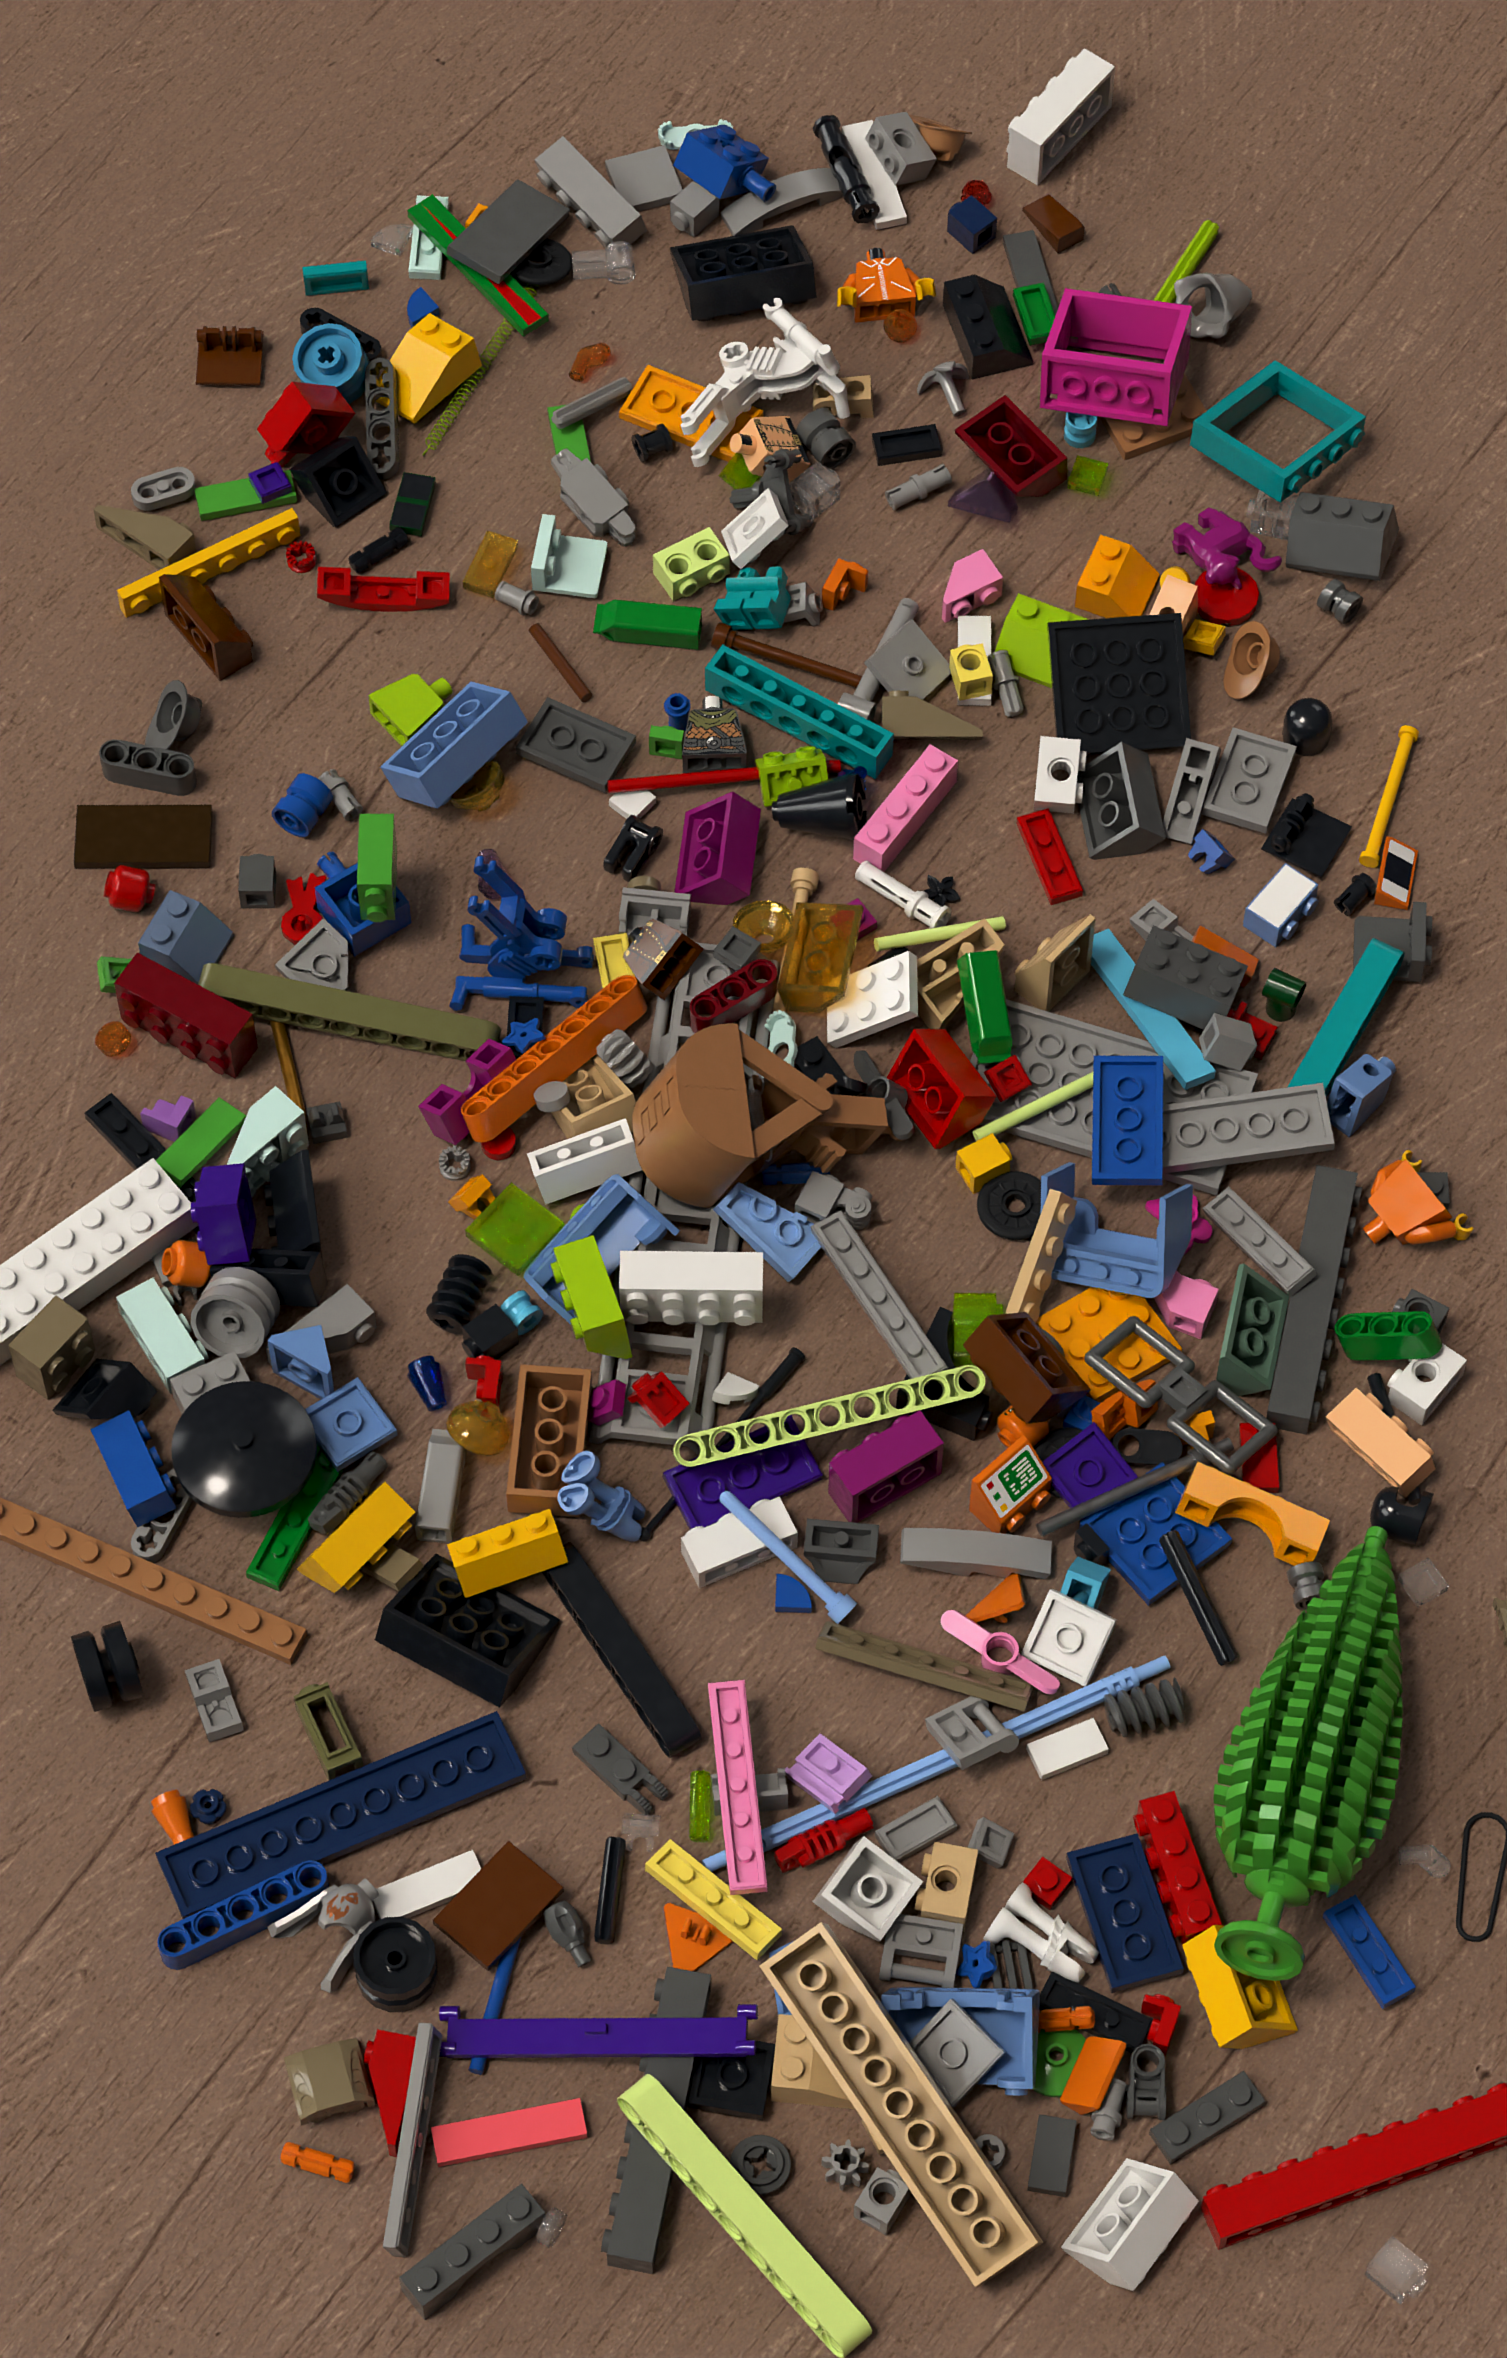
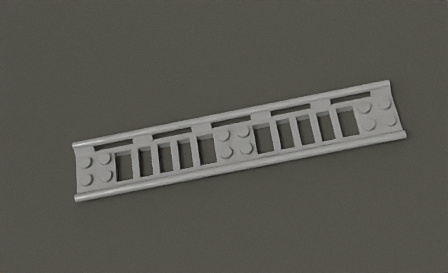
M697 943L704 950L676 984L669 1033L666 1035L672 991L665 1000L657 996L648 1059L653 1063L654 1070L644 1080L643 1092L678 1051V1044L685 1043L687 1039L695 1034L690 1026H682L684 1008H690V1003L696 995L736 972V970L713 957V950L717 946L715 944ZM759 952L752 962L758 959H769ZM769 960L773 964H775L777 968L778 977L779 962L776 960ZM765 979L756 980V982L765 983L768 981ZM736 996L728 997L730 1000L740 999ZM774 998L759 1007L755 1041L765 1048L768 1046L770 1031L764 1025L767 1023L766 1019L772 1014ZM753 1012L740 1019L739 1030L750 1036ZM743 1063L745 1078L749 1080L747 1091L754 1089L752 1075L762 1076ZM643 1170L630 1174L629 1184L640 1194L644 1177ZM648 1177L646 1178L644 1198L669 1221L710 1225L708 1243L699 1244L662 1239L656 1244L643 1245L640 1242L633 1251L738 1252L740 1235L729 1225L726 1227L723 1224V1219L713 1210L720 1201L711 1208L683 1203L664 1193ZM619 1265L614 1274L613 1290L620 1306ZM625 1321L631 1352L632 1349L691 1355L688 1375L664 1373L690 1404L670 1423L660 1428L638 1402L631 1404L627 1399L635 1391L631 1387L632 1384L642 1375L648 1372L652 1376L659 1372L629 1369L631 1358H619L616 1379L626 1384L623 1416L600 1426L591 1422L589 1441L601 1444L609 1438L674 1445L682 1436L713 1428L716 1402L712 1401V1397L720 1381L728 1322H719L715 1325L683 1322L696 1324L694 1338L635 1332L636 1324ZM602 1354L597 1387L612 1381L616 1357ZM706 1354L709 1359L701 1414L699 1415L695 1410L703 1355ZM684 1441L680 1445L687 1446L697 1455L700 1453L699 1447L694 1441Z

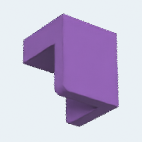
M182 1095L175 1105L159 1099L152 1110L143 1108L140 1113L142 1125L149 1132L173 1142L193 1124L196 1118L194 1101Z

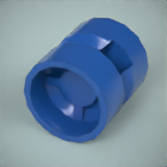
M300 773L286 790L287 796L282 797L272 810V817L288 833L298 837H307L318 822V816L325 812L333 800V794L316 777Z

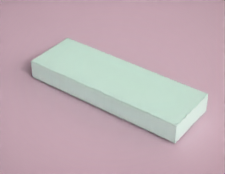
M417 195L416 204L429 196ZM435 196L448 210L449 198ZM414 224L408 271L409 278L441 280L443 253Z

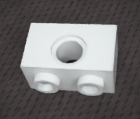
M1040 737L1034 810L1049 808L1051 812L1074 814L1075 803H1082L1083 783H1077L1078 771H1085L1087 751H1080L1081 740ZM1062 769L1067 771L1070 777L1064 781H1058L1051 774L1055 770Z
M1443 1343L1440 1351L1430 1358L1408 1359L1410 1363L1404 1371L1400 1368L1397 1369L1387 1384L1390 1387L1388 1398L1391 1405L1420 1425L1424 1424L1464 1374L1467 1360ZM1417 1376H1427L1432 1381L1422 1382Z

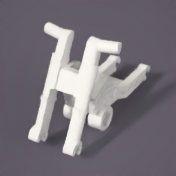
M774 298V307H770L768 304L763 305L766 318L772 320L784 332V340H780L778 337L773 338L776 350L774 347H769V350L767 347H762L761 349L755 347L753 351H749L747 345L743 342H731L722 347L719 357L725 371L715 384L709 383L685 414L680 416L682 420L680 426L684 435L695 433L699 429V425L712 410L716 418L696 444L691 447L693 454L691 459L694 467H701L708 463L709 456L735 426L736 417L742 412L749 411L751 404L760 397L761 399L769 397L770 400H774L776 397L777 400H780L783 393L802 390L816 381L834 397L838 418L845 419L850 416L846 385L836 376L840 365L831 347L827 344L823 345L807 330L805 324L797 321L784 309L780 298Z

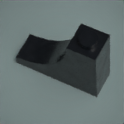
M940 1307L926 1336L949 1370L956 1368L950 1357L947 1344L952 1328L953 1312ZM906 1374L904 1380L910 1379L909 1376ZM960 1375L958 1379L960 1388L967 1392L973 1391L975 1388ZM933 1381L924 1386V1394L928 1399L938 1400L941 1397L943 1389L938 1381ZM899 1389L897 1392L896 1409L904 1408L908 1402V1396L902 1389ZM981 1392L971 1398L920 1410L929 1423L972 1441H975L979 1430L986 1431L993 1412L989 1410L990 1396ZM917 1411L911 1412V1413H907V1414L912 1415V1414L916 1413Z

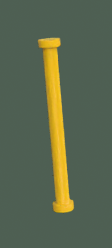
M1402 726L1398 733L1400 741L1365 851H1362L1359 857V862L1366 867L1375 868L1380 861L1378 853L1412 744L1417 741L1419 731L1412 726Z

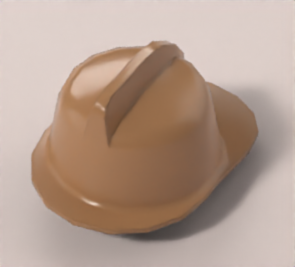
M909 115L914 123L919 124V132L937 160L951 161L954 155L959 153L965 135L972 134V132L956 130L928 118Z
M1257 621L1247 622L1239 628L1234 636L1223 679L1225 691L1234 699H1243L1251 695L1260 685L1261 681L1273 673L1278 666L1280 660L1279 646L1276 640L1269 635L1267 628L1262 623Z

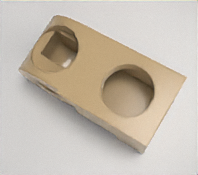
M871 375L839 378L846 385L850 414H860L861 418H874ZM815 383L813 385V411L824 407L828 408L836 416L837 411L834 397L818 383Z

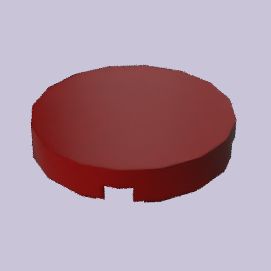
M1237 567V576L1242 586L1240 589L1233 587L1230 583L1224 585L1208 584L1205 578L1207 571L1199 576L1195 585L1198 586V613L1203 619L1219 625L1231 623L1230 626L1248 620L1256 611L1259 591L1256 582L1249 573Z

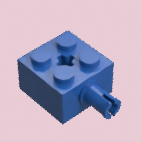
M727 125L688 132L673 164L674 167L719 199L751 191L765 202V200L768 201L773 196L776 190V185L762 176L769 158L760 152L757 145L744 141L736 135V131Z
M333 851L327 853L331 859L330 861L325 855L319 859L317 865L328 877V880L315 887L317 909L327 922L348 941V949L354 957L411 924L409 901L397 886L395 920H385L383 922L361 920L357 890L358 863L346 869Z

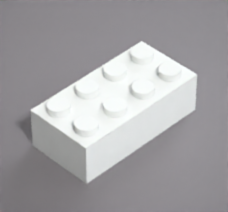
M1085 48L1076 58H1070L1062 73L1058 77H1052L1044 92L1039 97H1033L1026 111L1020 117L1016 116L1011 121L1008 127L1009 144L1006 150L1008 153L1007 168L1038 186L1111 108L1115 66Z
M620 1251L619 1298L624 1321L638 1325L645 1324L648 1321L664 1322L669 1325H678L683 1322H699L703 1325L735 1322L741 1326L762 1323L763 1252Z

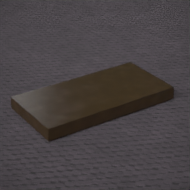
M77 805L74 867L75 869H116L119 865H125L138 869L210 868L212 805Z

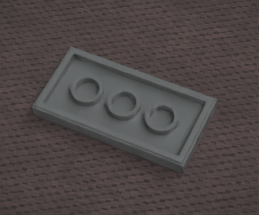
M517 179L448 245L446 254L495 283L500 284L569 217L570 209Z

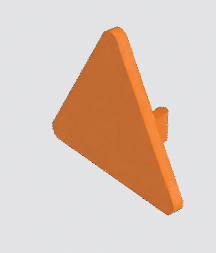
M1011 1573L965 1616L975 1623L989 1618H994L997 1622L1007 1623L1008 1620L1003 1614L1019 1611L1025 1605L1020 1574Z
M672 1903L665 1904L664 1914L673 1968L695 1972L733 1943L730 1938L699 1913Z

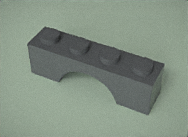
M521 2183L399 2277L401 2291L423 2319L426 2320L456 2297L462 2285L485 2263L507 2250H517L547 2227L545 2211Z

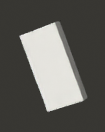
M1094 1718L1028 1743L1026 1746V1750L1041 1781L1107 1755L1109 1751Z

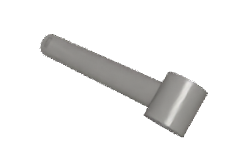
M909 598L901 599L875 652L905 623L914 619L919 609L915 601ZM868 667L854 694L844 692L838 705L872 722L877 708V704L872 702L881 683Z

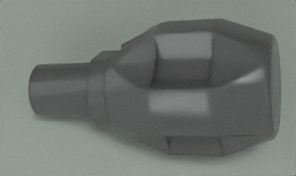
M566 1900L544 1911V1918L552 1939L572 1954L578 1968L589 1963L591 1959L583 1945L585 1944L583 1924L576 1909Z

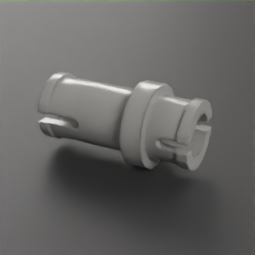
M330 769L329 772L325 771L318 778L332 792V801L346 821L351 820L349 814L354 819L362 812V805L358 803L348 789L349 783L344 777H339L335 769Z
M1112 2079L1100 2109L1094 2111L1091 2116L1094 2123L1090 2132L1094 2137L1101 2140H1113L1115 2129L1120 2127L1122 2121L1120 2110L1125 2092L1127 2091V2084L1119 2079Z

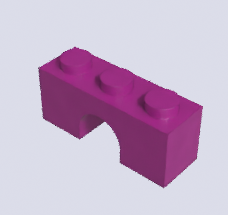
M488 1039L466 1060L471 1071V1080L468 1088L463 1093L441 1084L418 1106L434 1136L457 1145L468 1135L469 1130L461 1113V1107L470 1097L517 1060L510 1047Z

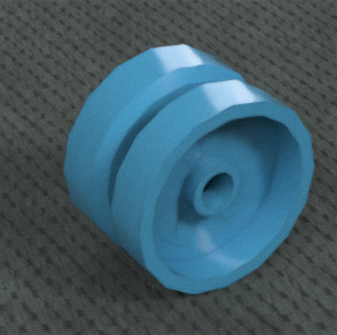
M327 323L315 326L301 336L295 345L292 357L294 370L302 383L336 386L348 404L358 399L365 391V369L369 359L355 334L342 325Z

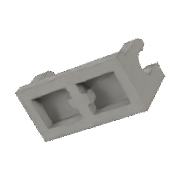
M623 887L619 912V934L627 933L629 938L631 931L635 928H644L649 920L655 919L681 931L687 936L691 914V894Z
M777 1768V1773L755 1775L759 1812L788 1809L785 1768ZM711 1774L714 1816L721 1815L717 1774Z

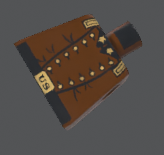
M651 919L644 928L637 927L631 931L629 935L631 944L624 952L623 958L638 981L665 1000L704 948L681 931Z

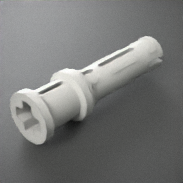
M867 860L861 863L855 873L856 880L861 881L882 896L904 908L908 918L918 919L929 926V929L942 927L947 924L951 916V908L946 905L942 907L928 898L926 892L913 891L870 864Z

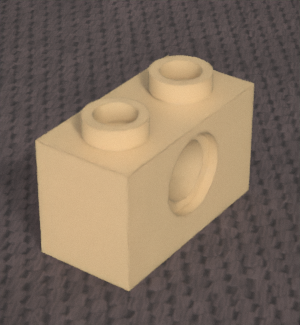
M934 1842L932 1854L925 1853L921 1875L928 1876L926 1888H918L915 1910L921 1911V1917L964 1924V1932L976 1871L978 1849ZM941 1881H949L955 1888L950 1891H942L936 1885Z

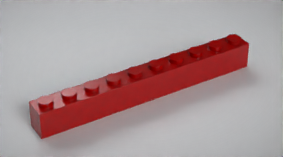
M1507 2083L1498 2084L1490 2088L1486 2095L1475 2099L1472 2095L1462 2097L1453 2102V2107L1439 2111L1438 2108L1426 2110L1417 2116V2120L1406 2124L1402 2120L1392 2122L1382 2129L1383 2132L1370 2137L1368 2133L1356 2135L1347 2141V2145L1336 2149L1333 2146L1320 2148L1312 2154L1311 2158L1299 2162L1297 2158L1284 2161L1277 2166V2170L1267 2174H1263L1262 2171L1253 2172L1242 2178V2183L1228 2187L1227 2184H1220L1209 2189L1206 2192L1207 2195L1203 2196L1201 2211L1217 2249L1220 2250L1507 2146Z

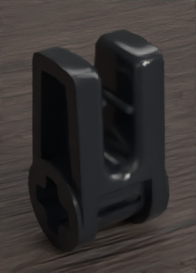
M630 815L604 859V870L614 873L618 867H621V862L627 853L633 850L622 869V876L627 882L635 878L648 858L658 848L663 836V829L658 826L652 828L640 822L638 816Z

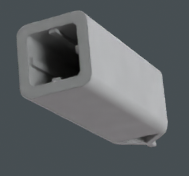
M432 1429L428 1442L415 1523L416 1537L420 1541L452 1543L466 1459L468 1432Z

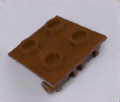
M203 326V329H197V342L199 343L196 385H260L264 331L256 330V327L239 328L237 331L236 326L232 327V331H227V326H223L222 331L219 328H208L207 326Z

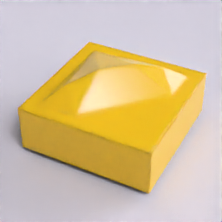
M1195 619L1183 638L1184 649L1214 656L1226 636V626Z

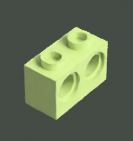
M708 527L653 554V574L672 601H675L681 597L691 596L699 588L709 583L719 582L726 575L730 574V555L711 528Z

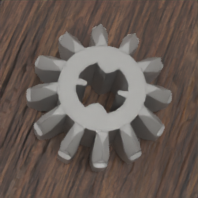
M616 1029L611 1034H607L596 1047L597 1054L627 1087L634 1088L637 1084L642 1083L648 1078L647 1075L654 1070L653 1063L623 1030Z

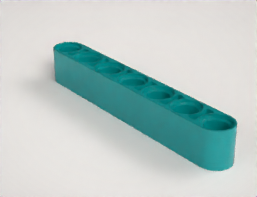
M1372 938L1288 1087L1323 1083L1327 1098L1335 1078L1340 1075L1396 976L1405 956L1404 951L1376 938Z

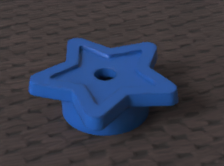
M534 1018L525 1024L512 1022L510 1024L511 1033L502 1040V1044L514 1046L515 1050L520 1053L528 1051L538 1041L546 1038L538 1030L540 1025L539 1019Z
M983 1941L976 1948L968 1944L962 1946L963 1962L957 1969L956 1974L960 1977H969L974 1988H980L982 1980L990 1978L997 1969L995 1957L990 1952V1941Z

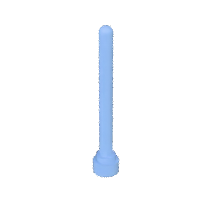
M730 1491L721 1493L720 1502L826 1603L824 1607L829 1611L827 1615L836 1624L857 1605V1602L848 1594L844 1596L840 1591L836 1593Z

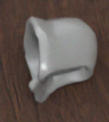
M1206 272L1177 280L1174 283L1177 296L1176 304L1188 305V300L1192 293L1198 288H1205L1206 307L1198 316L1192 313L1190 337H1212L1216 339L1225 336L1230 324L1241 316L1252 299L1251 289L1231 274L1214 275Z

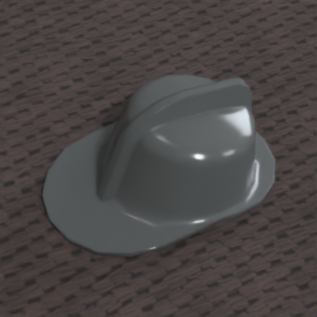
M171 681L162 691L156 712L145 737V745L168 750L174 741H183L189 738L197 729L201 716L202 701L188 694L184 683L181 681Z

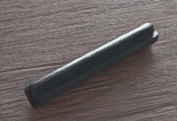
M1174 1530L1165 1533L1159 1538V1542L1218 1664L1221 1666L1227 1665L1236 1660L1238 1654L1179 1532Z

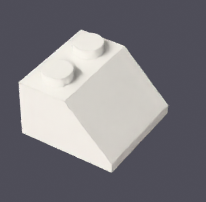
M863 1836L852 1846L812 1902L840 1924L876 1941H881L923 1881Z

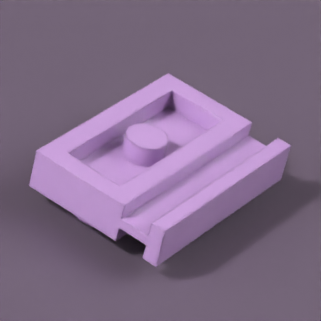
M819 1734L795 1758L796 1763L790 1769L788 1767L785 1768L786 1776L789 1780L834 1814L839 1811L837 1807L843 1801L848 1802L872 1777L864 1765L822 1734Z

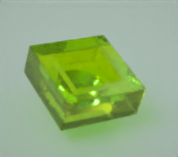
M738 453L734 454L718 475L734 489L751 487L759 477L748 470L742 454Z
M1077 455L1068 480V489L1099 496L1108 471V463Z

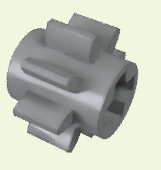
M847 2139L845 2145L839 2147L831 2143V2157H822L821 2166L831 2168L825 2174V2181L830 2182L834 2179L839 2183L840 2190L842 2191L845 2185L851 2183L859 2187L861 2181L859 2173H868L869 2164L860 2162L865 2156L864 2147L856 2150L851 2146L849 2139ZM843 2160L850 2161L848 2170L840 2169Z

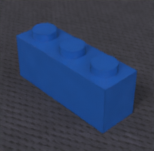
M128 1410L90 1429L123 1502L137 1527L176 1509L171 1497L172 1494L176 1493V1489L167 1473L160 1474L158 1468L164 1466L155 1446L149 1449L146 1441L152 1438L143 1420L136 1422Z

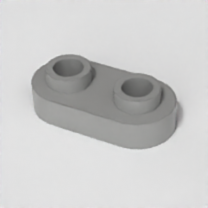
M174 467L141 477L131 487L132 501L137 508L144 511H151L184 501L194 494V488H196L194 475L187 468Z

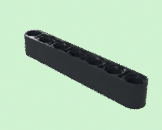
M571 1542L564 1544L563 1547L568 1563L542 1571V1573L668 1758H671L700 1741L702 1736L693 1718L582 1556Z

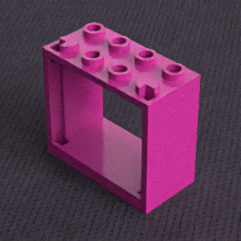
M1065 288L1042 353L1040 408L1168 426L1189 360L1192 306ZM1068 346L1165 359L1164 364L1068 351L1066 349ZM1051 394H1057V398H1050ZM1154 408L1162 409V414L1154 413Z

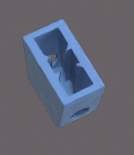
M1364 1054L1335 1078L1327 1102L1330 1122L1348 1137L1352 1136L1384 1101L1392 1076L1396 1071L1395 1064L1389 1058L1380 1057L1376 1060L1371 1055Z

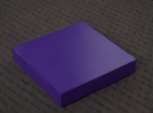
M1095 1422L1042 1462L1052 1478L1051 1485L1069 1508L1138 1478Z

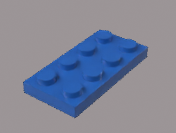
M1094 1056L1092 1185H1163V1056Z

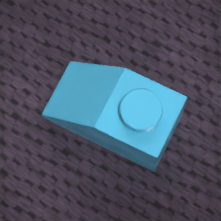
M1077 1556L1067 1570L1061 1593L1097 1610L1111 1569Z

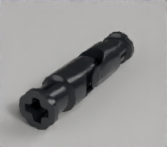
M835 115L822 116L815 121L813 132L816 137L821 139L823 154L834 177L838 180L845 202L850 204L853 209L852 217L857 223H869L878 216L880 208L877 202L872 200L870 196L871 189L865 176L857 171L860 170L859 163L847 137L839 129L841 124L838 117Z

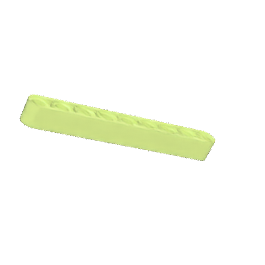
M965 1365L687 1434L675 1442L673 1456L680 1465L694 1467L971 1398L980 1394L984 1389L985 1376L978 1367ZM965 1371L972 1372L977 1378V1386L971 1392L964 1391L959 1386L958 1379ZM929 1380L938 1381L942 1386L943 1393L938 1400H930L924 1394V1386ZM894 1389H902L908 1396L907 1405L902 1409L894 1408L889 1402V1395ZM860 1397L868 1398L873 1404V1412L867 1418L859 1417L854 1411L855 1401ZM831 1406L837 1410L839 1418L834 1426L828 1427L821 1423L819 1413L823 1407ZM795 1414L802 1418L804 1428L800 1434L791 1435L785 1430L784 1422L789 1415ZM761 1423L768 1428L769 1437L765 1443L757 1444L751 1440L749 1431L753 1424ZM727 1432L733 1436L734 1446L731 1451L723 1453L716 1449L714 1439L718 1433ZM691 1440L698 1445L700 1453L694 1461H686L680 1456L679 1448L684 1441Z
M650 2074L644 2075L617 2098L618 2105L625 2116L838 2358H845L872 2334L871 2326L861 2312L656 2078Z

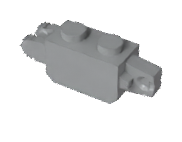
M567 448L551 458V465L561 479V500L591 534L603 537L609 533L621 546L632 545L635 539L634 531H636V524H634V521H631L628 515V498L620 488L614 489L607 481L608 476L602 467L598 464L593 465L588 458L581 461Z

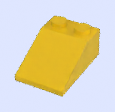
M431 313L406 333L390 359L397 373L398 414L415 424L482 366L473 337ZM385 369L378 379L380 382V387H384L382 383V376L384 373H386ZM381 397L376 402L388 407L390 399Z

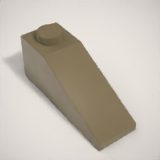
M97 505L93 509L96 527L158 570L196 553L195 538L191 528L184 523H177L170 517Z
M889 691V696H882V728L894 733L893 740H982L983 738L982 729L916 696H909V691Z

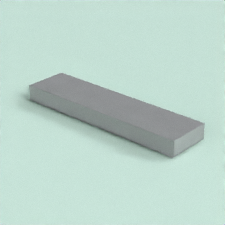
M1229 1186L1202 1208L1205 1215L1289 1297H1292L1317 1275L1315 1269Z

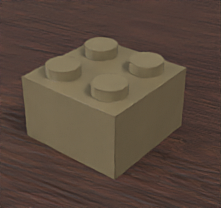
M57 1295L8 1345L16 1377L47 1400L56 1392L60 1393L66 1388L71 1376L79 1367L83 1368L91 1361L95 1351L88 1318Z

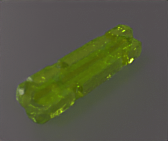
M695 1770L690 1774L691 1823H689V1838L693 1842H706L709 1839L708 1822H710V1773L705 1770Z

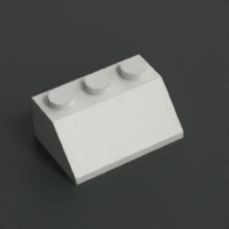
M1126 2158L1061 2248L1109 2284L1134 2291L1138 2284L1144 2280L1146 2273L1160 2254L1166 2250L1168 2243L1181 2225L1187 2221L1199 2200L1175 2172Z

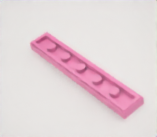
M745 1680L708 1683L730 1895L767 1892Z

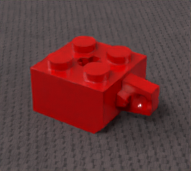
M292 381L283 390L282 396L273 408L266 413L264 420L257 430L269 445L265 455L271 461V464L278 462L281 467H284L297 453L312 455L338 438L356 413L336 386Z

